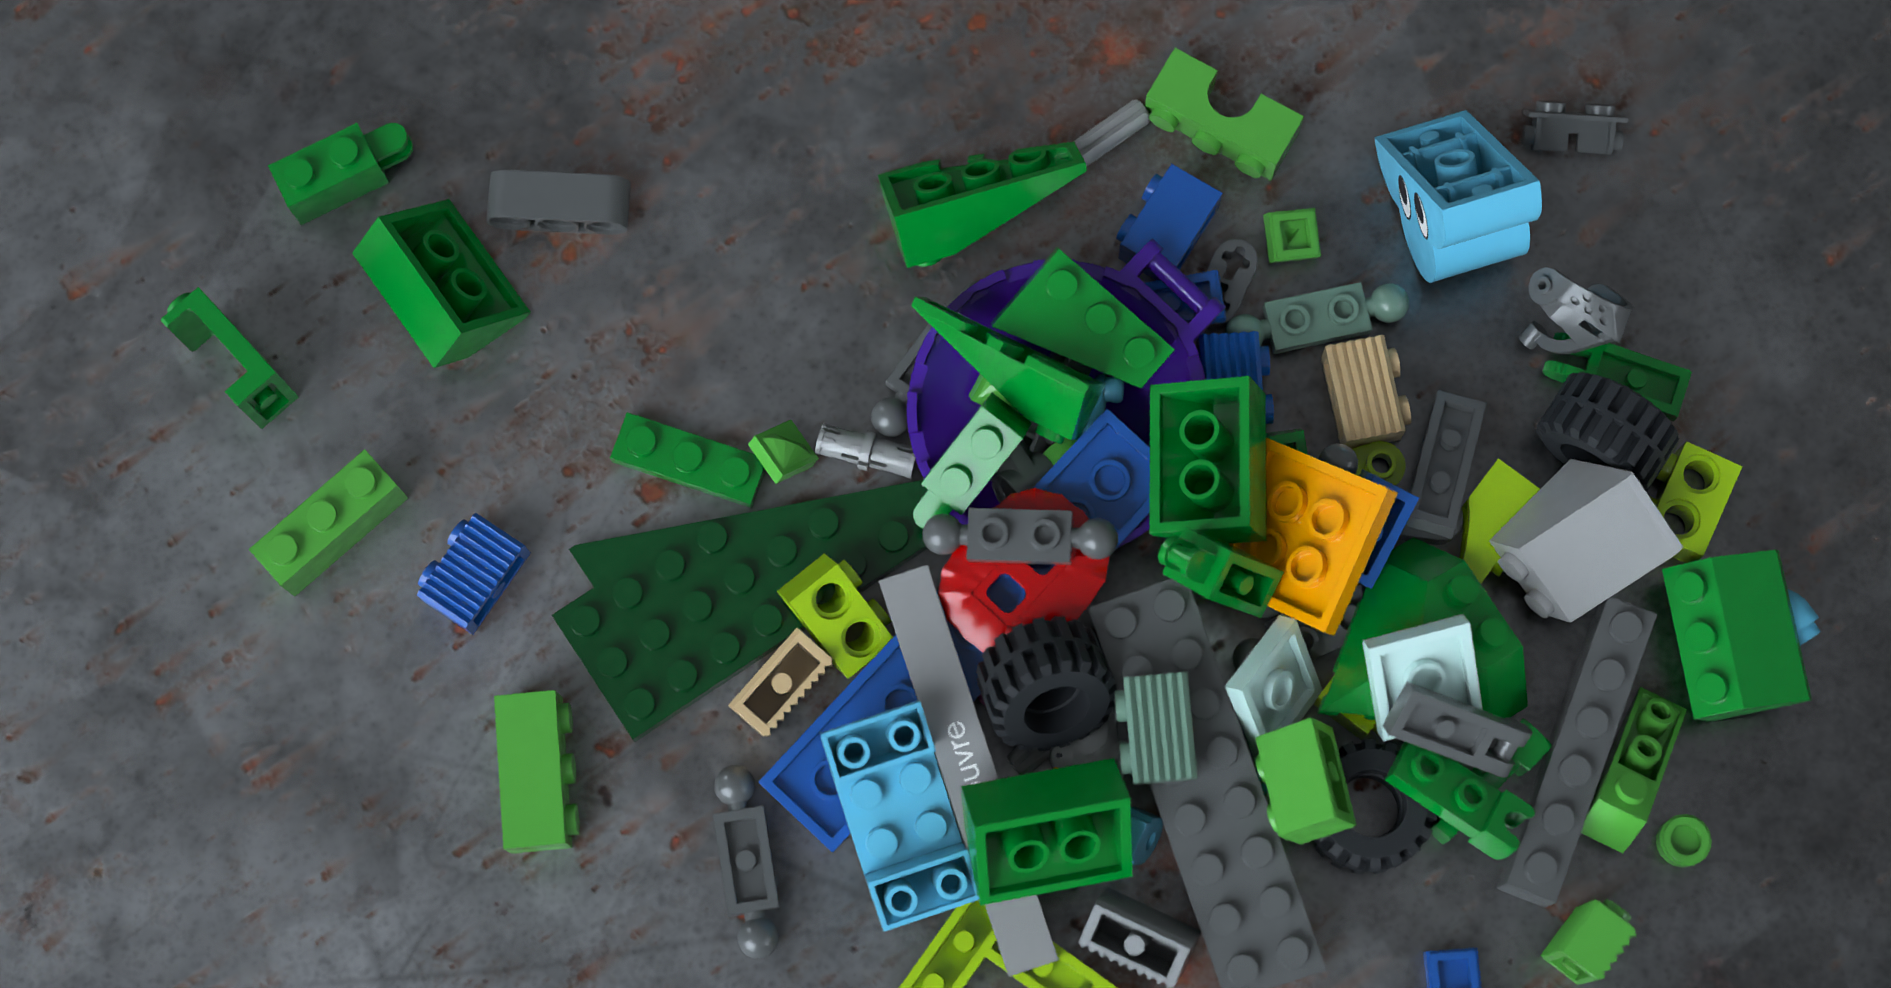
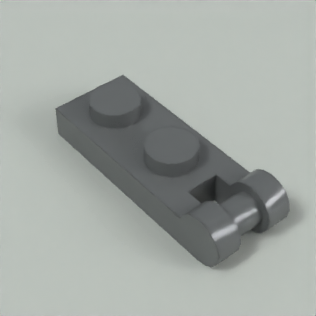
M1406 682L1382 725L1389 736L1503 778L1508 777L1515 764L1512 757L1517 748L1524 747L1532 734L1531 729L1518 720L1510 717H1499L1410 682ZM1494 737L1498 738L1494 748H1489Z

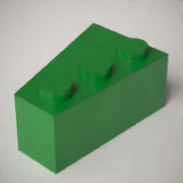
M1058 247L1054 249L991 322V326L1139 388L1144 386L1175 350Z

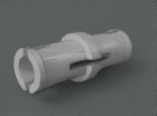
M826 423L822 424L819 431L815 454L857 464V469L868 471L870 467L912 479L917 464L912 446L878 438L876 432L867 430L866 434Z

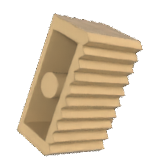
M1384 335L1325 346L1321 355V362L1340 444H1345L1353 449L1376 441L1393 442L1401 440L1406 431L1405 425L1411 424V411L1406 395L1398 396L1394 378L1400 377L1401 373L1396 349H1387Z
M796 628L730 702L729 707L762 737H770V729H777V722L784 721V714H790L791 706H797L798 699L805 697L804 691H811V684L818 682V676H824L825 668H831L832 658L802 631Z

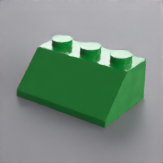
M450 199L379 216L352 252L433 368L471 357L526 319L531 313Z
M1250 376L1150 385V534L1152 536L1169 538L1175 535L1180 537L1184 527H1188L1228 544L1267 541L1266 393Z
M1779 550L1709 557L1662 569L1694 719L1713 722L1812 701Z
M1115 758L961 786L964 829L980 906L1133 877L1130 796Z

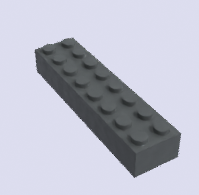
M1168 579L1089 607L1094 627L1118 690H1125V677L1187 672L1198 779L1150 783L1221 988H1275L1327 970L1281 840L1269 822L1267 815L1268 804L1191 589L1173 579Z

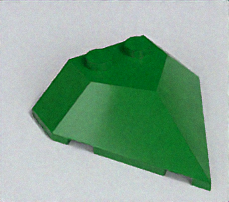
M1413 537L1392 549L1373 588L1366 587L1362 600L1357 603L1333 669L1335 674L1328 693L1322 699L1317 714L1337 716L1339 713L1364 715V719L1375 720L1363 640L1463 614L1470 622L1482 710L1502 718H1511L1528 707L1523 645L1465 560Z

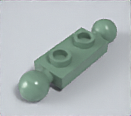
M1361 282L1265 302L1262 307L1265 319L1259 320L1250 314H1239L1228 322L1225 333L1259 332V345L1261 346L1264 339L1270 338L1273 354L1370 334L1372 331L1370 317L1375 316L1378 320L1387 323L1399 321L1406 315L1409 309V297L1401 286L1386 283L1377 287L1371 294V297L1365 298Z

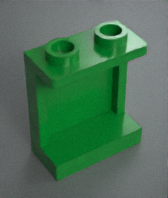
M199 287L191 293L181 294L169 305L168 313L162 317L161 322L191 352L196 351L212 336H216L247 370L243 376L224 392L261 429L299 398L293 389Z

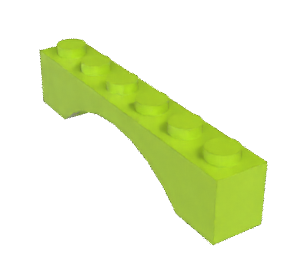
M1499 458L1461 507L1463 524L1459 558L1465 560L1480 584L1490 571L1498 577L1503 572L1498 563L1501 557L1489 541L1540 490V488ZM1333 677L1313 703L1316 707H1320L1323 697L1328 693ZM1339 713L1337 716L1328 715L1360 740H1363L1371 730L1379 735L1376 720L1364 719V715Z

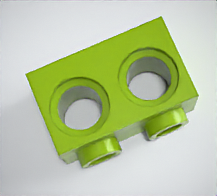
M1687 441L1675 454L1672 453L1656 477V479L1662 481L1656 497L1649 496L1663 518L1666 513L1678 515L1683 520L1685 533L1682 535L1675 534L1683 548L1673 558L1684 563L1700 560L1704 556L1743 467ZM1692 469L1699 472L1705 482L1704 489L1696 490L1691 488L1685 482L1684 470Z
M823 554L777 592L818 646L832 658L834 667L849 679L869 663L893 638L886 629V626L892 621L874 598L868 602L864 600L856 589L863 582L845 560L837 564L826 554ZM834 583L835 592L833 597L824 604H817L816 595L818 590L825 584ZM856 622H863L864 629L861 636L855 641L846 642L845 635L847 629Z

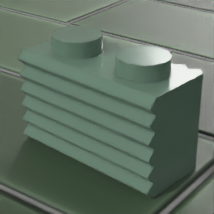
M1187 672L1125 677V690L1115 691L1118 722L1128 721L1130 741L1120 743L1122 773L1133 774V783L1135 785L1198 779Z

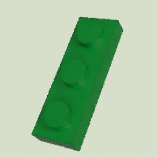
M628 412L610 456L613 463L752 508L766 471L753 453Z

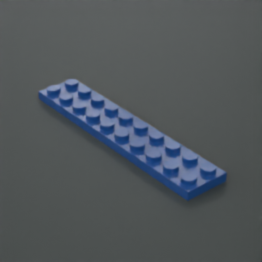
M1106 409L1033 488L1062 494L1073 505L1081 509L1089 519L1102 518L1111 522L1118 533L1117 549L1150 514V447L1110 410ZM1056 564L1028 565L1038 574L1045 575ZM1007 574L1000 575L987 590V597L1005 613L1012 612L1026 596V591ZM946 619L972 701L974 702L981 695L976 680L978 678L976 670L978 663L984 661L982 658L983 653L965 640L959 631ZM896 635L758 781L832 853L836 851L851 833L834 784L820 733L918 701Z

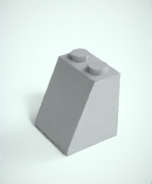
M1570 459L1489 541L1501 557L1498 563L1502 570L1509 577L1518 581L1527 593L1524 597L1527 605L1543 618L1550 616L1570 623L1672 558L1683 548L1633 472Z

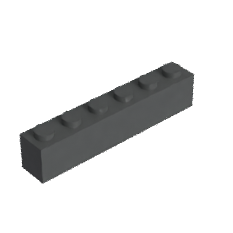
M1613 597L1596 606L1549 739L1553 746L1542 758L1527 801L1534 808L1535 815L1530 819H1525L1518 826L1515 836L1519 839L1520 845L1514 853L1507 857L1496 889L1544 908L1557 902L1657 616L1656 613Z

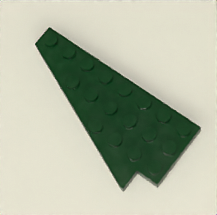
M923 480L574 545L569 550L593 585V588L552 614V617L632 740L636 742L780 647L796 628L802 632L806 630L777 591L823 554H826L837 564L845 560L853 568L863 584L856 588L861 593L928 549L923 541V529L916 524L913 517L916 505L928 489L921 484ZM834 583L825 584L818 590L816 595L817 604H824L833 597L835 592Z

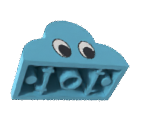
M1467 110L1374 137L1384 180L1400 210L1402 227L1408 248L1417 269L1427 282L1439 281L1525 255L1530 247L1529 222L1539 219L1542 210L1540 181Z

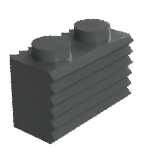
M1107 887L1097 899L1079 943L1081 948L1089 946L1091 952L1098 950L1100 957L1108 955L1110 962L1117 959L1119 966L1127 964L1129 971L1136 968L1138 975L1146 973L1148 980L1155 978L1157 984L1165 982L1166 987L1171 988L1176 985L1184 973L1201 935V931Z

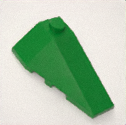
M1075 142L1016 149L1005 160L986 159L985 154L968 156L967 165L942 168L941 161L938 159L878 174L885 204L906 267L931 266L938 263L942 258L955 255L1087 171L1086 162Z
M915 296L911 306L1026 419L1038 424L1035 429L1037 434L1058 444H1063L1065 438L1076 440L1081 437L1105 383L927 297Z

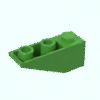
M1642 687L1638 689L1607 756L1581 831L1582 834L1622 854L1626 851L1647 823L1687 709Z

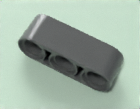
M524 170L494 171L490 175L486 223L490 226L506 230L604 235L623 234L628 229L631 182L624 177L607 174Z

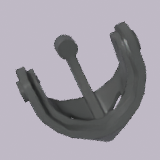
M1541 268L1533 274L1528 286L1531 299L1539 304L1548 317L1562 327L1571 339H1553L1547 335V331L1539 323L1532 321L1519 335L1520 341L1526 347L1534 349L1539 345L1550 352L1571 354L1614 341L1621 342L1629 316L1633 310L1632 304L1609 286L1594 284L1586 289L1553 268ZM1585 320L1592 331L1587 330L1580 323Z

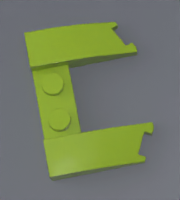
M977 900L956 907L899 988H965L985 958H988L1007 972L986 906H980ZM1053 942L1058 957L1057 961L1012 975V977L1028 988H1117L1055 942Z

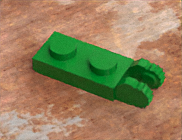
M1557 332L1554 334L1553 339L1566 340L1571 339V337L1567 333ZM1611 343L1570 354L1576 357H1589L1585 370L1560 361H1545L1542 374H1545L1544 376L1564 383L1570 374L1579 372L1609 378L1642 395L1673 422L1678 418L1692 374L1688 369Z

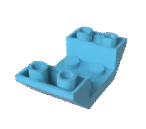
M918 700L821 732L820 736L834 784L883 931L885 932L977 901L978 897L968 850L962 842L934 752L936 749L921 702Z

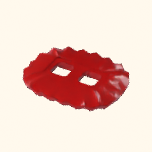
M1038 488L1012 493L1000 504L992 508L1072 511L1073 528H1080L1082 524L1090 520L1081 509L1073 505L1062 494ZM960 545L942 568L938 596L946 619L959 631L965 640L983 653L987 647L995 645L994 640L1002 633H1010L1013 631L1012 627L1020 623L1026 625L1032 623L1033 619L1044 617L1045 620H1051L1054 616L1065 617L1067 622L1073 619L1078 620L1105 582L1110 556L1104 559H1091L1084 555L1080 549L1072 548L1071 565H1055L1047 574L1040 575L1028 564L968 562L967 545ZM1002 574L1009 575L1026 591L1024 600L1010 613L1003 612L987 597L988 588Z

